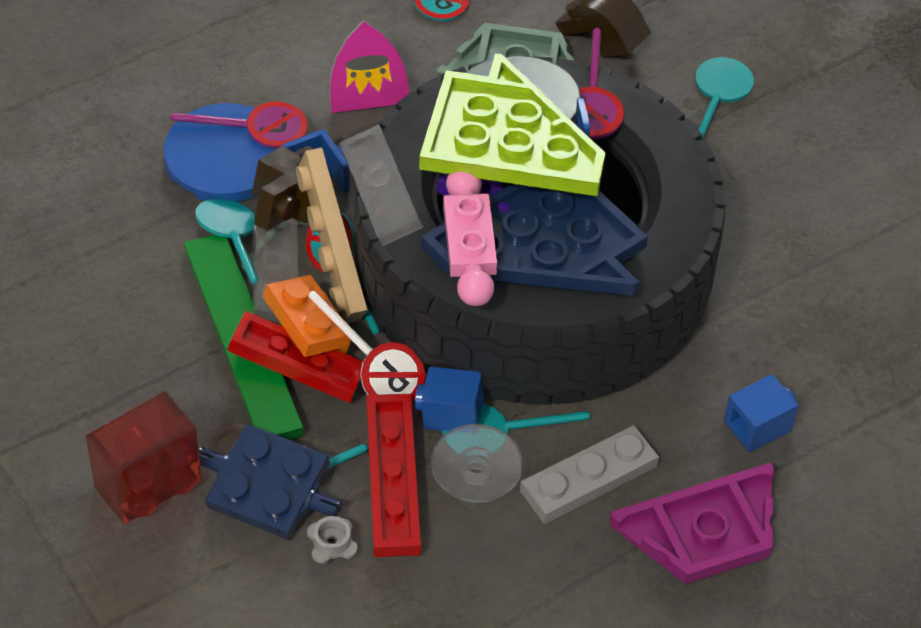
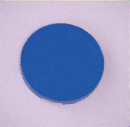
M220 103L200 107L187 114L248 120L250 112L255 108L242 104ZM177 121L166 136L164 160L166 171L172 182H177L184 189L194 193L197 199L203 201L223 199L240 202L255 197L251 194L258 160L276 149L262 146L254 141L246 127Z

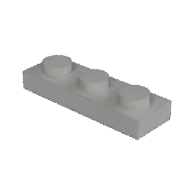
M633 425L522 480L520 492L541 521L546 524L656 468L659 456Z

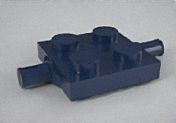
M246 424L235 446L227 455L214 452L204 446L199 449L200 454H196V465L217 472V479L205 499L209 509L287 540L291 539L300 520L311 509L327 516L338 517V512L341 511L342 500L319 493L320 481L330 464L328 455Z

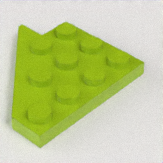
M495 54L489 77L446 70L420 153L419 169L444 174L466 172L484 180L597 196L604 168L605 152L502 54Z

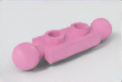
M456 172L449 174L446 180V188L450 195L443 196L450 277L461 276L457 284V292L464 303L470 306H481L486 304L493 296L494 282L490 275H496L497 258L489 194H479L482 187L481 179L466 172Z

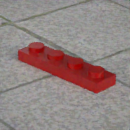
M411 393L366 395L374 557L421 556Z

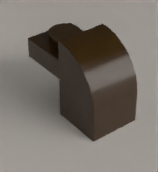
M574 0L566 6L567 12L555 22L562 35L589 32L592 38L593 30L599 28L601 30L600 55L602 58L630 54L651 33L641 12L632 0Z
M283 146L260 158L257 164L251 194L259 199L254 224L266 231H269L283 221H288L291 217L303 223L308 222L307 207L311 206L307 191L302 192L300 190L296 177V167L300 166L302 156Z

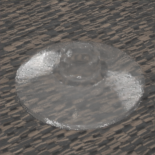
M469 424L454 428L439 439L432 452L431 469L438 485L449 495L466 502L483 503L499 499L515 487L521 476L522 456L514 440L503 431L488 425ZM478 469V470H481L482 472H480V473H474V472H471L470 470Z

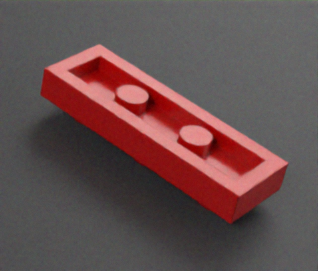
M247 311L244 312L227 349L228 352L347 403H350L361 378L362 360L338 350L304 357L284 327Z

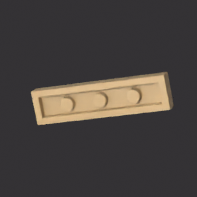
M321 147L307 150L302 157L300 166L296 167V177L300 190L302 192L307 191L311 206L307 207V217L310 228L313 232L318 231L322 247L318 248L321 268L323 272L330 273L333 287L329 289L330 301L336 311L341 313L342 319L347 323L360 321L367 311L323 149Z

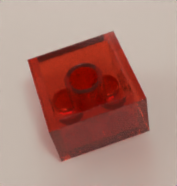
M166 391L85 435L94 486L123 525L137 517L141 518L149 515L159 504L176 494L181 495L188 492L197 482L202 480L196 427Z

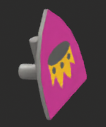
M364 20L347 36L336 55L330 74V104L332 113L396 105V103L409 94L405 66L396 48L382 32Z

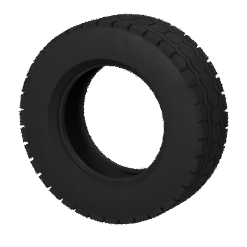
M532 57L553 63V57ZM558 58L555 65L565 70L574 79L578 89L589 87L590 63H588L586 69H583V62ZM483 62L470 64L468 70ZM463 66V67H460V68H458V69L452 70L453 72H460V73H466V72H467V70L464 68V66ZM599 66L598 88L606 89L615 94L621 101L624 110L622 124L613 134L604 138L591 139L605 152L599 191L648 235L647 247L621 263L640 281L638 293L634 296L493 281V296L486 304L481 306H470L464 303L457 292V284L460 277H450L421 248V236L444 223V195L436 192L437 180L443 173L420 170L419 158L445 73L441 75V80L435 77L417 87L416 92H410L396 103L395 108L392 107L369 138L358 168L354 204L355 261L363 296L368 308L371 310V315L383 334L386 333L387 338L391 342L405 344L413 349L416 356L423 363L426 372L429 367L477 371L482 373L484 395L486 390H490L489 398L515 403L517 395L521 396V403L548 404V399L551 396L554 404L580 401L581 393L585 400L610 394L611 388L616 392L637 383L639 377L644 379L662 367L663 362L667 363L682 348L683 344L687 342L703 315L712 291L725 222V199L723 180L709 145L705 139H702V134L689 118L685 119V114L670 101L664 102L662 95L646 85L639 88L638 81L617 72L614 77H611L612 70Z

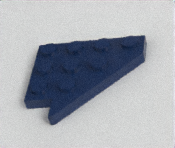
M512 183L489 196L497 258L496 275H490L493 281L634 296L638 293L640 281L621 263L647 247L648 235L600 191H598L597 196ZM505 202L510 205L511 210L506 213L495 207L499 203ZM445 223L421 236V248L450 276Z

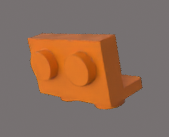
M311 274L266 284L262 297L304 357L332 350L347 353L351 339L309 298V293L315 291L339 315L329 301L327 294L321 290Z

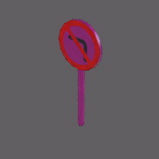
M599 28L593 30L589 87L579 88L580 98H584L589 118L590 139L604 138L613 134L621 126L624 117L623 105L617 96L606 89L598 88L601 30Z
M281 101L267 102L257 106L250 112L248 120L172 113L170 115V119L173 121L246 127L254 141L262 146L278 149L287 142L305 136L308 129L307 118L303 112L294 105Z

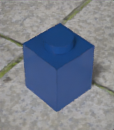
M429 367L425 384H418L415 398L416 410L422 411L424 429L477 434L484 403L482 373L469 370Z
M771 374L729 395L723 422L750 453L791 432L799 405L792 391L787 387H783L775 376Z

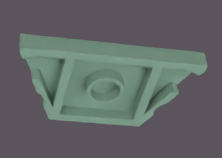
M484 23L474 32L471 40L464 42L456 50V58L447 66L442 64L437 69V77L441 80V75L446 70L452 71L463 66L468 71L470 64L493 60L495 54H502L504 57H553V64H557L558 58L574 60V58L567 52L568 45L562 33Z

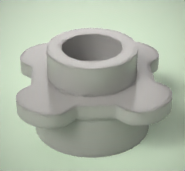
M328 516L308 527L307 537L313 541L314 545L312 550L314 561L324 564L330 559L338 557L350 559L356 555L357 544L351 539L352 523L348 519ZM329 539L337 540L335 543L328 542Z

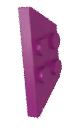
M770 462L611 511L609 523L613 529L685 584L769 558L773 548L771 519L773 515L772 479L774 467Z

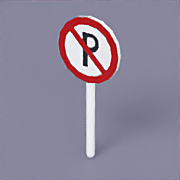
M311 291L309 298L367 355L362 362L360 373L362 386L367 395L411 393V402L415 400L418 384H424L426 374L424 365L416 356L414 350L405 344L396 342L380 344L372 349L315 291Z

